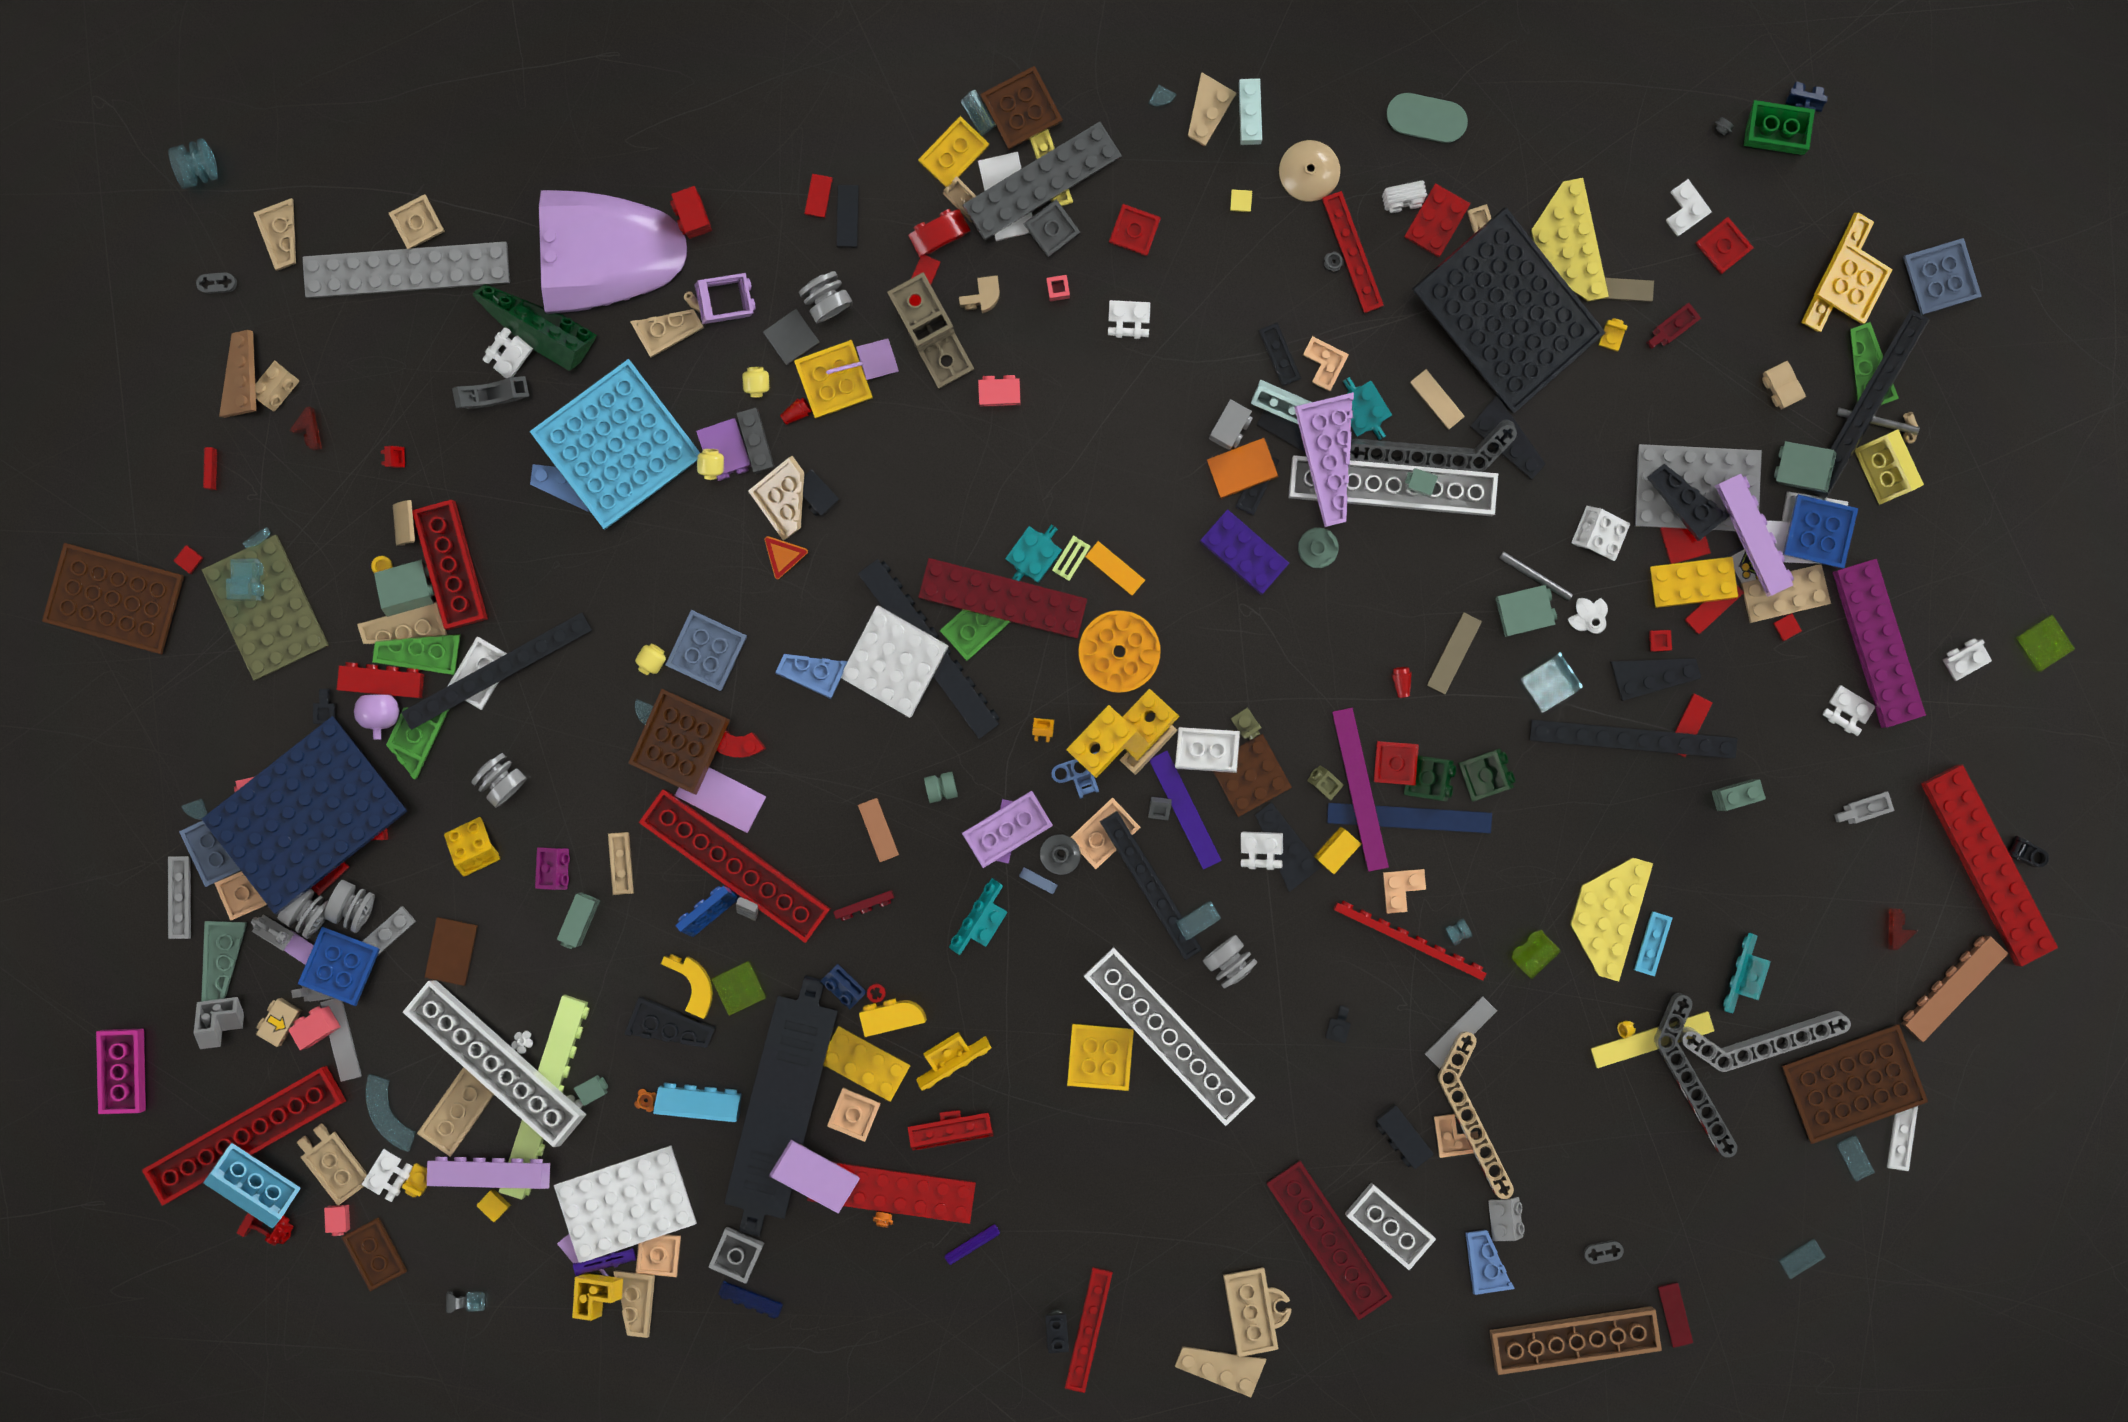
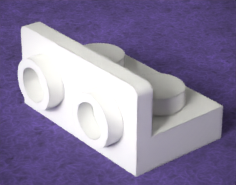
M1973 638L1964 643L1966 647L1958 650V648H1955L1947 653L1948 657L1943 659V662L1954 681L1963 678L1992 661L1983 645L1985 643L1983 639L1976 640V638Z

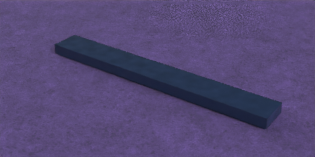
M1328 803L1327 823L1357 825L1353 804ZM1375 806L1379 826L1491 833L1492 813Z

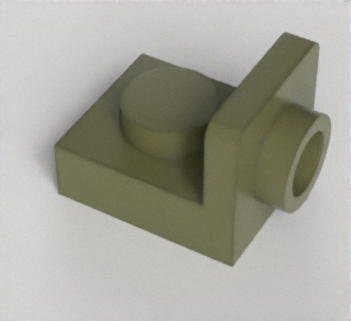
M1248 707L1231 718L1243 739L1248 737L1251 740L1260 734L1258 730L1262 727L1258 724Z
M1321 765L1312 771L1307 780L1329 800H1332L1344 786L1332 773Z

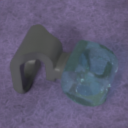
M448 1291L446 1293V1312L452 1313L454 1310L463 1307L467 1311L485 1310V1293L468 1292L466 1297L460 1296L457 1298L453 1295V1292Z

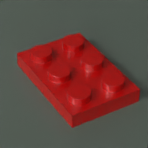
M1435 183L1404 237L1440 257L1469 208L1470 203Z

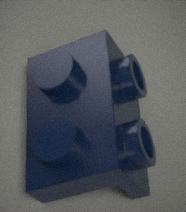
M838 964L821 980L825 987L849 1009L867 993Z

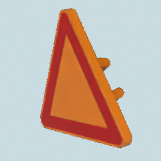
M769 536L764 539L776 579L781 578L808 553L806 548Z

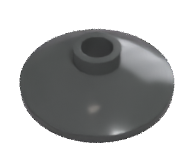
M1056 834L1045 840L1040 850V858L1048 871L1064 875L1072 872L1078 866L1081 851L1074 839L1067 835ZM1064 850L1065 856H1060L1058 851Z

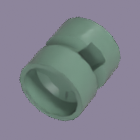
M953 772L943 773L940 775V778L935 775L924 778L930 803L941 801L942 797L946 799L958 797Z

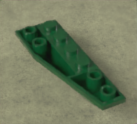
M484 284L473 292L475 299L503 327L508 328L514 336H519L533 350L568 371L581 363L597 337L596 334L559 313L546 314L544 307Z

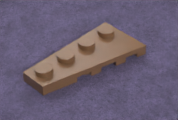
M244 330L232 333L219 417L226 418L256 411L253 331Z

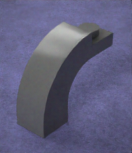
M509 377L489 384L452 388L456 408H483L529 397L525 377Z

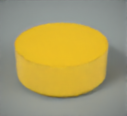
M385 556L374 558L371 564V569L374 573L393 568L392 561Z

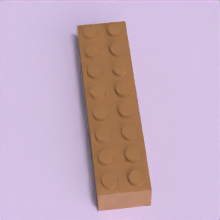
M1652 1306L1489 1330L1495 1371L1498 1375L1662 1351L1656 1310Z

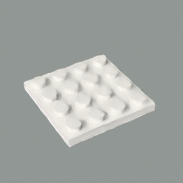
M876 606L843 670L841 678L910 718L949 646L886 609Z

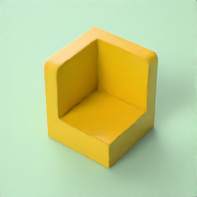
M495 1189L490 1190L477 1204V1207L493 1222L497 1221L511 1206Z

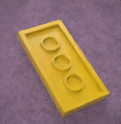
M1733 557L1650 567L1655 608L1738 598Z
M838 1026L829 1043L824 1066L890 1102L910 1067L906 1062Z

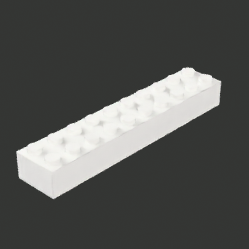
M1293 456L1289 498L1318 501L1307 457ZM1351 460L1348 465L1347 504L1483 516L1495 515L1498 473ZM1414 468L1438 476L1430 497L1406 489L1408 484L1404 482L1408 471L1412 472Z
M1114 947L1084 974V977L1225 1126L1255 1099L1250 1090Z
M437 980L428 981L403 1011L407 1017L552 1147L561 1146L587 1115Z

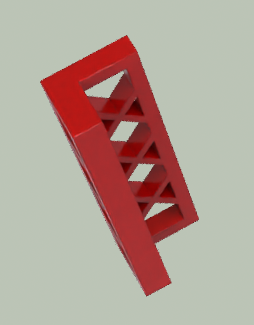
M989 1113L908 1127L910 1145L913 1151L993 1136Z

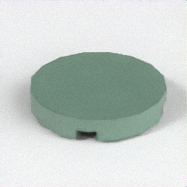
M1315 527L1308 530L1301 536L1298 543V553L1301 560L1312 568L1329 566L1336 559L1339 550V544L1335 535L1324 528Z

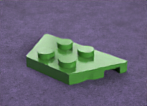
M449 709L412 730L402 713L400 714L386 745L413 779L418 778Z

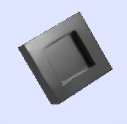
M1151 797L1148 818L1168 820L1172 800Z

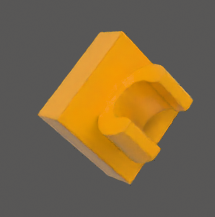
M1034 718L1032 735H1035V741H1038L1039 736H1046V742L1050 741V737H1053L1054 720Z

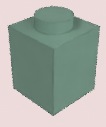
M1414 468L1412 472L1408 471L1404 483L1408 484L1407 490L1430 497L1438 476Z
M597 1075L576 1086L574 1090L582 1105L585 1106L607 1094L606 1089L608 1085L603 1077L600 1078Z

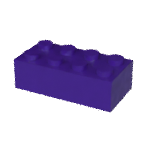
M1228 509L1200 540V543L1260 595L1267 590L1289 564L1288 561Z

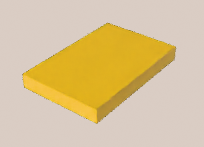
M960 116L918 161L945 187H948L956 176L959 178L990 144Z

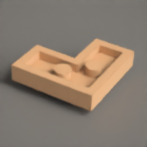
M1312 336L1303 356L1321 364L1312 383L1330 392L1349 354Z
M1424 869L1383 872L1386 913L1407 912L1406 891L1426 890Z
M1455 1114L1433 1116L1440 1158L1474 1153L1465 1134H1457ZM1477 1131L1470 1132L1472 1139L1478 1138Z

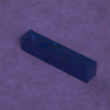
M723 1281L718 1293L722 1299H731L735 1304H744L745 1308H754L756 1312L761 1314L767 1313L769 1317L774 1319L779 1317L783 1304L726 1281Z

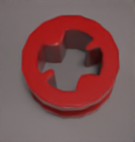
M873 984L867 990L868 999L875 1003L882 1001L886 994L884 987L880 984ZM875 987L879 988V992L882 994L877 999H874L873 994L870 993L872 989L875 990Z

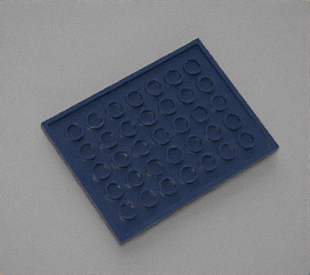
M332 716L204 816L202 821L269 908L277 915L408 811Z

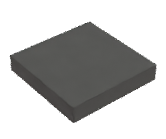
M1057 199L1053 200L1024 223V226L1047 257L1080 233Z
M797 309L763 331L786 366L820 343Z

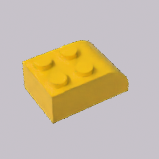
M896 998L884 1001L881 1006H876V1003L865 1005L863 1010L859 1012L865 1037L922 1024L927 1020L925 1012L920 1005L909 1000L896 1002Z

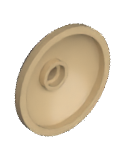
M1314 140L1301 141L1291 146L1283 155L1279 166V177L1284 189L1292 197L1306 202L1318 201L1328 196L1337 186L1340 178V164L1334 151L1324 143ZM1312 165L1314 171L1309 172L1307 166Z

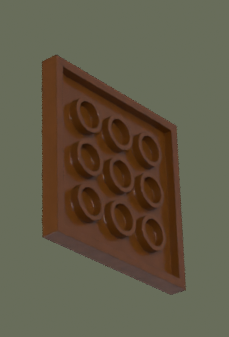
M661 689L628 764L697 795L730 719Z

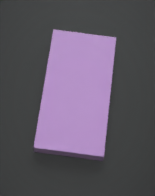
M710 767L697 795L682 788H678L675 794L676 797L746 833L749 832L766 799V796Z
M1030 791L964 831L962 835L984 868L1053 825L1034 793Z
M790 1140L770 1173V1176L838 1214L860 1179L857 1175L793 1140Z

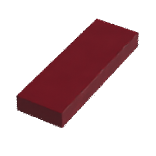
M1678 1282L1657 1287L1672 1347L1675 1348L1693 1343Z

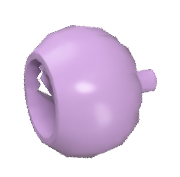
M392 695L360 696L354 708V716L358 724L366 729H373V740H381V729L390 728L395 725L400 713L398 703Z

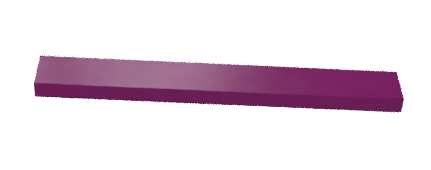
M1353 708L1334 711L1332 715L1368 872L1389 868Z

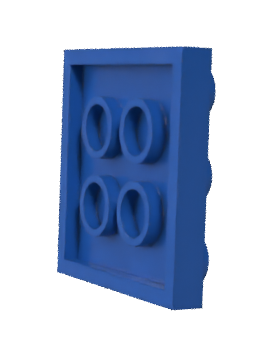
M1798 494L1793 508L1783 555L1842 569L1845 568L1858 508Z
M718 886L711 891V896L708 899L699 901L690 914L688 912L683 914L678 919L679 923L675 926L680 932L694 937L736 903L740 896L725 886Z
M321 927L298 984L356 1006L380 949Z

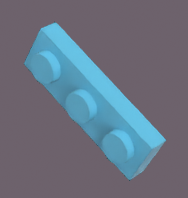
M1651 912L1634 970L1655 976L1672 917Z

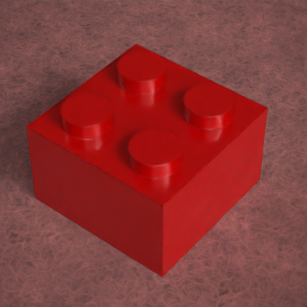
M695 186L671 194L673 200L670 201V204L676 216L679 215L680 217L677 223L683 235L686 234L691 239L712 231L701 197Z

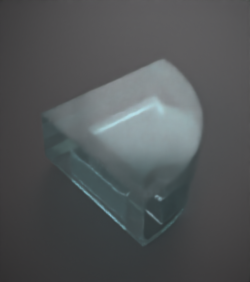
M1158 85L1149 104L1153 106L1168 104L1175 99L1177 94Z
M266 527L247 539L243 545L246 548L255 547L265 540L271 532Z
M636 699L635 710L637 717L646 725L654 706Z
M203 799L182 805L184 812L195 819L202 820L207 815Z

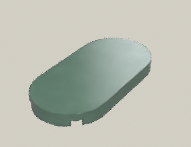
M1402 93L1394 97L1389 103L1386 112L1388 123L1396 132L1441 143H1451L1458 140L1466 131L1468 124L1464 109L1457 103L1413 93Z

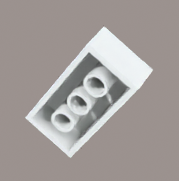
M1372 1182L1345 1212V1215L1408 1270L1414 1266L1436 1240L1430 1232Z

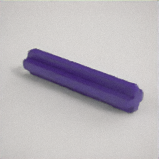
M996 1225L990 1226L945 1255L947 1263L952 1265L1000 1234Z

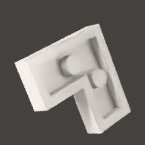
M1689 179L1671 191V194L1682 209L1666 219V222L1678 237L1712 212Z

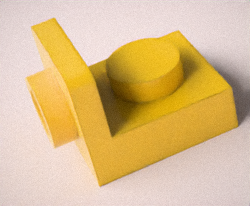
M1616 318L1606 321L1603 329L1606 333L1601 336L1598 346L1618 352L1628 327L1623 324L1624 321Z
M417 1163L414 1164L408 1180L401 1187L405 1189L406 1194L412 1197H420L424 1194L427 1188V1168Z

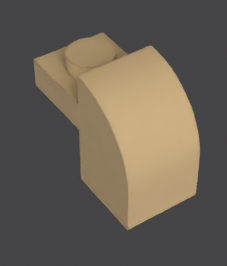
M998 275L977 278L979 294L959 297L960 307H965V310L977 309L978 305H981L982 313L994 308L1000 295Z

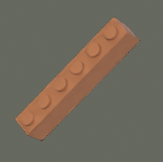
M1991 936L1979 937L1973 944L1975 947L1970 952L1966 951L1959 958L1960 962L1946 971L1945 974L1947 976L1942 981H1937L1931 987L1932 991L1930 994L1921 997L1917 1002L1918 1006L1913 1011L1909 1010L1903 1016L1904 1021L1901 1025L1918 1041L1924 1042L2008 955V952Z

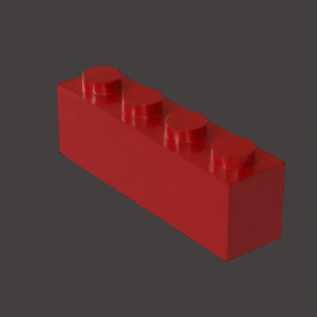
M346 662L345 666H339L337 690L422 698L424 674L419 673V669L407 668L406 672L398 671L399 667L386 666V670H380L378 665L366 664V668H359L358 663Z

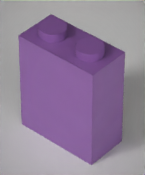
M736 418L696 431L702 450L717 449L724 456V472L717 476L718 481L729 478V474L734 472L742 474L749 471L748 468L751 467V462Z

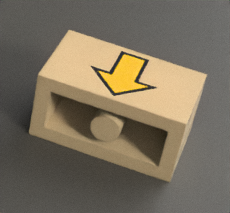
M279 998L270 1003L267 1009L269 1013L266 1018H262L258 1023L257 1029L259 1030L256 1033L257 1036L276 1047L282 1046L289 1034L288 1029L294 1026L293 1022L298 1019L302 1012L298 1007L283 998Z

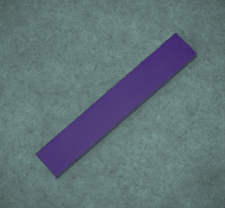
M1168 751L1151 758L1150 763L1167 798L1172 800L1171 806L1203 870L1222 861Z

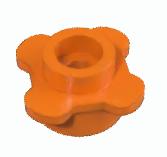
M640 1089L637 1101L634 1103L635 1107L646 1109L647 1112L653 1111L657 1094Z
M876 1212V1216L873 1217V1221L876 1222L877 1226L888 1228V1225H893L891 1214Z

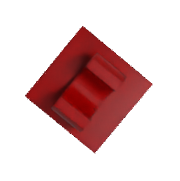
M384 446L381 454H385V461H382L381 464L385 465V467L404 468V447Z

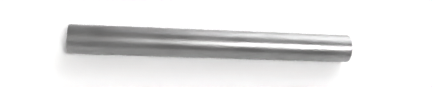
M1838 408L1837 416L1849 418L1852 411ZM1874 416L1870 423L1918 435L1920 429L1917 426Z
M1505 552L1501 554L1499 559L1538 583L1546 585V588H1550L1551 591L1570 601L1573 594L1509 554Z

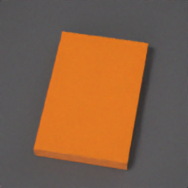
M1265 438L1207 459L1221 498L1279 477Z

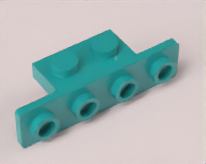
M992 878L985 885L980 898L974 903L970 914L962 922L960 930L952 938L949 948L958 955L962 953L971 938L986 947L1006 916L1007 911L993 903L1003 887L1002 884Z
M1749 933L1743 940L1742 948L1744 949L1742 956H1739L1736 962V975H1733L1730 981V994L1724 1000V1011L1732 1014L1734 1013L1739 994L1759 1000L1771 963L1769 960L1752 955L1758 937L1755 934Z

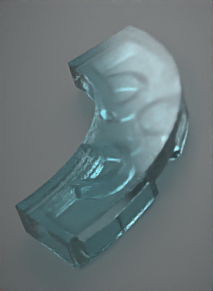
M369 1074L366 1084V1103L372 1122L387 1141L409 1152L416 1132L405 1127L392 1114L388 1102L389 1080Z

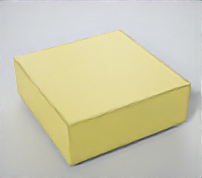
M1232 190L1230 211L1251 212L1252 191Z

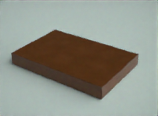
M437 917L424 978L465 986L478 925Z
M379 1217L341 1237L369 1291L407 1272Z

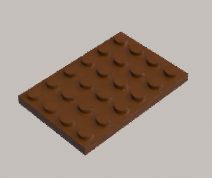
M64 543L42 622L162 654L184 575Z
M1899 1024L1782 1066L1811 1144L1928 1102Z

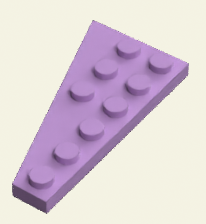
M1354 392L1294 407L1324 527L1346 522L1347 483L1349 482L1348 465L1350 464L1352 433L1350 430L1353 416L1352 400L1354 399Z

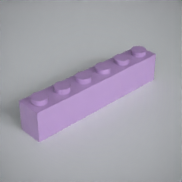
M1739 474L1715 485L1766 596H1772L1793 586V575L1789 569L1786 570L1783 564L1785 562L1784 556L1775 547L1776 539L1772 532L1769 533L1767 530V520L1763 514L1759 513L1757 508L1759 506L1758 501L1754 495L1751 496L1748 489L1750 484L1747 478Z
M435 1157V1161H427V1186L549 1188L550 1163H543V1159H530V1163H523L524 1159L512 1158L511 1162H504L505 1158H492V1162H485L486 1158H473V1161H467V1157H454V1161H448V1157Z

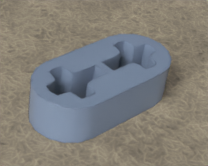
M1023 867L1019 877L1051 894H1054L1058 886Z

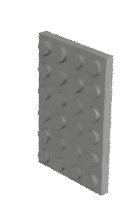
M1639 444L1635 527L1687 529L1647 478V476L1663 464H1666L1685 479V482L1691 487L1698 489L1705 498L1712 500L1723 512L1726 511V508L1715 485L1739 474L1747 478L1750 484L1748 489L1751 496L1754 495L1759 504L1762 450ZM1730 517L1713 529L1718 531H1736Z

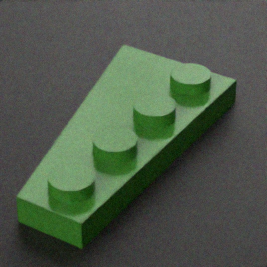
M1871 322L1850 329L1857 401L1883 358ZM1894 384L1881 405L1899 399Z

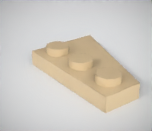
M613 1271L614 1277L623 1278L621 1303L627 1335L648 1338L650 1334L655 1275Z

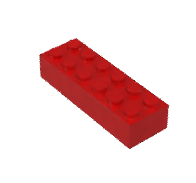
M448 500L412 510L444 629L451 630L487 620L488 617L456 501Z

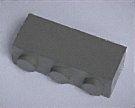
M753 408L737 413L753 472L759 474L775 469L758 409Z

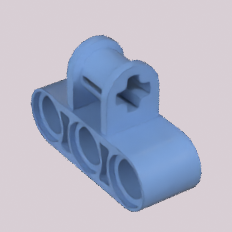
M1076 759L1059 764L1053 768L1052 778L1056 782L1064 783L1074 780L1080 798L1092 792H1099L1095 777L1087 769L1083 773L1075 771L1074 765L1078 762ZM1064 768L1066 770L1067 776L1065 779L1059 780L1055 777L1056 769ZM1090 784L1092 785V786H1090V787H1087V788L1082 789V787H1084V786H1087V785H1090Z

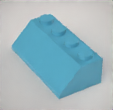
M664 1083V1086L658 1087L653 1114L736 1122L740 1118L742 1094H738L735 1089H725V1092H719L715 1087H705L704 1090L696 1089L697 1086L684 1085V1088L676 1087L675 1083Z
M233 1143L228 1146L203 1182L272 1229L282 1218L300 1190V1187Z

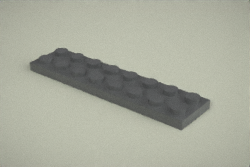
M1099 121L963 204V208L983 239L986 240L1121 158L1122 155Z

